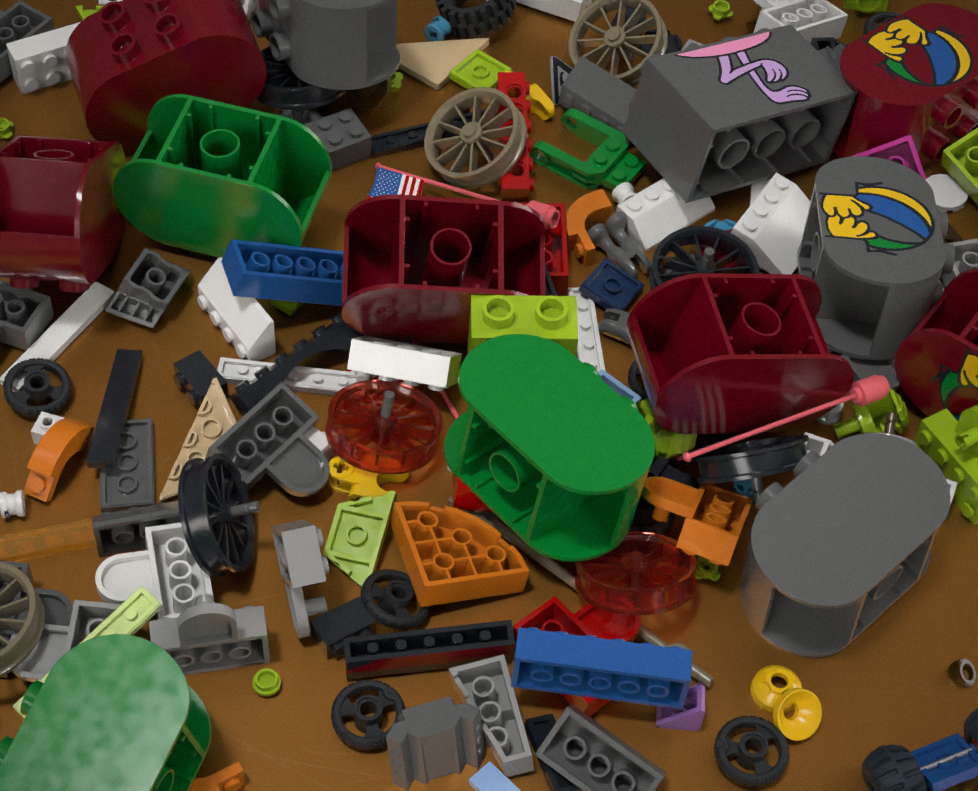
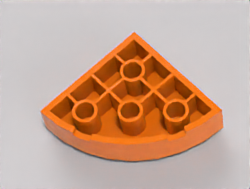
M394 502L390 525L420 607L524 592L530 571L517 549L513 545L509 546L501 538L502 534L493 526L472 514L449 506H445V509L429 506V502Z

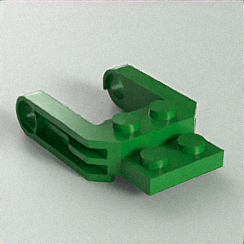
M574 108L568 109L561 116L560 121L568 130L577 134L578 137L598 147L589 156L588 161L583 162L544 141H537L532 146V153H529L530 158H533V162L585 190L597 189L599 185H603L613 191L621 183L628 182L632 184L646 169L647 165L646 161L628 152V142L624 133Z

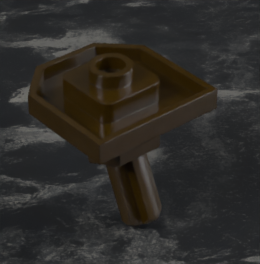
M391 77L369 87L347 90L346 93L358 108L377 109L391 93Z

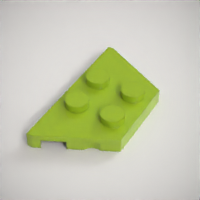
M387 491L386 495L373 498L372 496L360 498L358 501L350 500L338 503L323 554L361 587L366 578L376 571L394 502H396V491Z

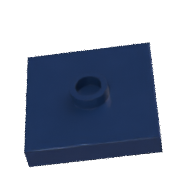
M605 258L580 285L579 291L605 309L611 308L624 311L643 290L645 285Z

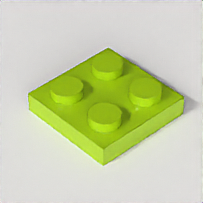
M476 49L449 72V79L466 89L478 87L496 89L498 72L512 71V68Z

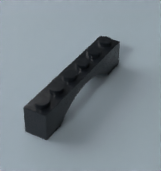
M340 312L330 319L332 322L327 327L322 325L311 332L312 338L307 341L305 338L298 341L292 346L294 349L289 354L284 352L273 359L274 365L269 368L264 366L256 371L253 380L250 382L244 380L235 386L236 392L230 395L229 398L243 417L277 385L284 382L291 370L302 360L315 353H343L350 351L351 340L365 335L350 328L342 319V313Z

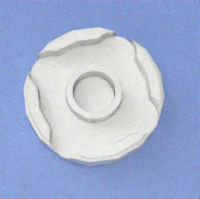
M937 174L926 179L934 192L936 207L939 212H957L964 207L968 194L951 175Z

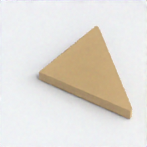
M475 38L396 44V48L400 53V65L398 68L432 88L439 90L450 80L449 72L476 49L483 51L489 45V39Z
M217 377L213 378L209 390L203 399L165 487L159 496L160 502H166L178 497L179 477L185 463L194 458L205 460L208 448L237 423Z

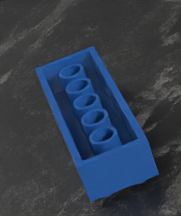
M231 239L221 262L233 296L342 306L343 251Z
M534 627L518 628L511 687L683 710L691 682L693 650H686L678 646H656L648 642L640 644L626 642L623 639H602L593 635H572L564 631H542Z

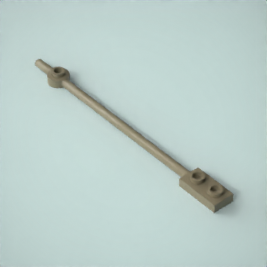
M453 496L448 499L447 506L453 507ZM459 509L493 526L503 537L590 601L602 596L553 559L532 549L512 529L502 523L503 521L494 512ZM640 624L638 636L644 641L656 646H678L690 650L681 643L667 644ZM692 662L691 675L709 687L714 677Z

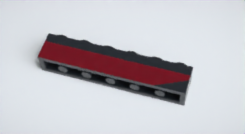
M511 620L343 638L346 679L453 668L503 654L506 662L514 661L515 639Z

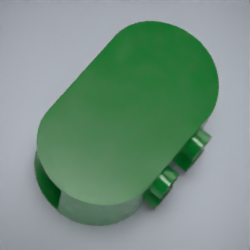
M173 94L160 99L153 106L149 114L148 131L131 161L119 169L113 182L114 199L124 217L140 232L160 243L223 258L231 239L301 247L332 176V163L329 153L318 136L303 124L284 116L185 94Z
M509 334L491 338L476 346L466 356L459 371V390L469 406L468 410L452 423L446 434L443 452L447 466L481 501L538 553L561 561H585L612 551L624 540L629 531L654 458L655 439L648 422L639 413L636 404L629 397L620 396L601 379L599 372L593 365L586 362L582 363L568 349L554 341L534 335Z
M110 634L89 639L65 653L54 664L44 683L37 680L27 689L20 709L21 714L26 717L15 738L6 736L0 741V791H189L210 746L212 731L209 714L200 697L188 685L179 665L161 647L146 639L126 634Z

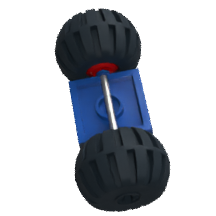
M978 708L964 722L965 740L956 733L911 752L903 746L893 744L880 746L870 752L862 763L863 778L869 791H927V786L932 791H942L978 776Z

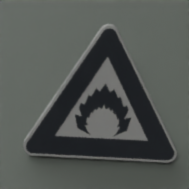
M551 56L552 102L554 105H558L562 84L572 71V68L558 57Z

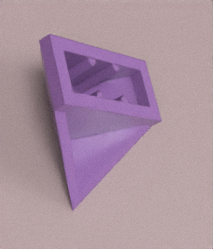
M698 682L689 687L683 710L657 706L656 726L665 729L700 731L705 715V686Z

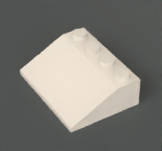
M776 172L733 227L731 233L748 245L754 253L759 267L771 274H793L798 267L797 253L804 232L810 200L795 183Z

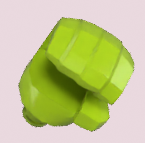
M890 388L889 394L884 399L862 407L854 403L853 407L856 412L854 417L833 424V427L840 440L857 432L884 433L888 412L897 414L895 430L900 434L906 430L910 420L905 402L902 401L900 395Z
M649 399L641 401L639 412L645 416L653 432L655 458L662 456L668 460L676 459V457L682 456L685 452H690L695 447L697 434H678L662 428L655 419Z

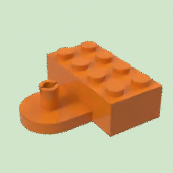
M648 477L641 495L646 501L655 506L652 517L660 522H667L670 512L686 517L676 547L682 549L688 555H699L707 558L709 562L715 565L729 566L753 498L715 484H702L700 489H696L672 479Z

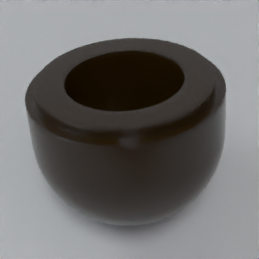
M965 658L952 662L948 667L947 675L953 684L960 687H968L975 683L976 670L970 660ZM963 669L966 670L969 675L968 680L965 678L963 674Z

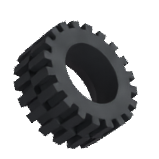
M435 0L441 17L449 22L452 34L457 37L460 33L463 39H467L468 35L475 39L478 38L479 34L487 37L489 36L488 32L491 30L496 33L500 30L499 25L505 26L508 23L507 17L512 18L514 15L513 10L516 9V0H487L485 3L473 8H461L467 0Z

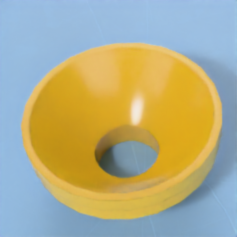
M770 665L760 669L754 676L750 688L751 696L762 710L773 714L778 698L789 689L802 688V684L798 676L790 669L780 665ZM776 676L782 677L787 682V686L777 688L771 683V679ZM793 703L785 707L784 714L795 709Z
M793 688L785 691L776 701L773 710L774 725L786 738L795 741L804 740L814 734L819 727L822 717V707L818 697L813 692L802 688ZM793 703L795 712L791 718L786 719L784 709L788 704Z

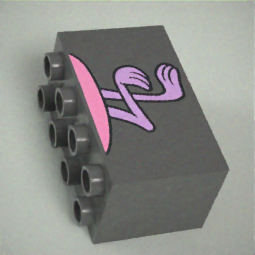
M791 24L773 29L762 28L752 34L736 38L729 36L719 42L702 46L691 45L681 51L664 55L654 54L647 58L640 69L641 78L635 96L628 105L629 114L623 133L686 203L772 179L776 172L782 176L827 163L858 92L846 82L844 77Z

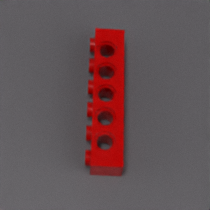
M498 72L497 90L503 92L512 100L522 113L527 127L526 143L520 158L500 178V200L528 201L529 192L534 191V178H529V172H533V158L528 156V153H532V139H528V133H531V120L527 119V114H530L531 104L530 100H526V95L530 94V82L525 81V72ZM501 105L497 113L500 114L507 108ZM513 118L499 128L512 126ZM510 136L498 138V142L507 145Z

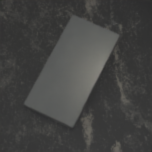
M152 418L126 420L114 469L100 468L101 513L155 505Z

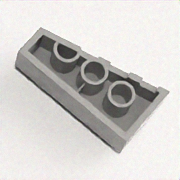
M504 654L449 668L452 685L462 702L480 709L483 738L504 775L511 777L534 771L532 753L513 687H511V678Z

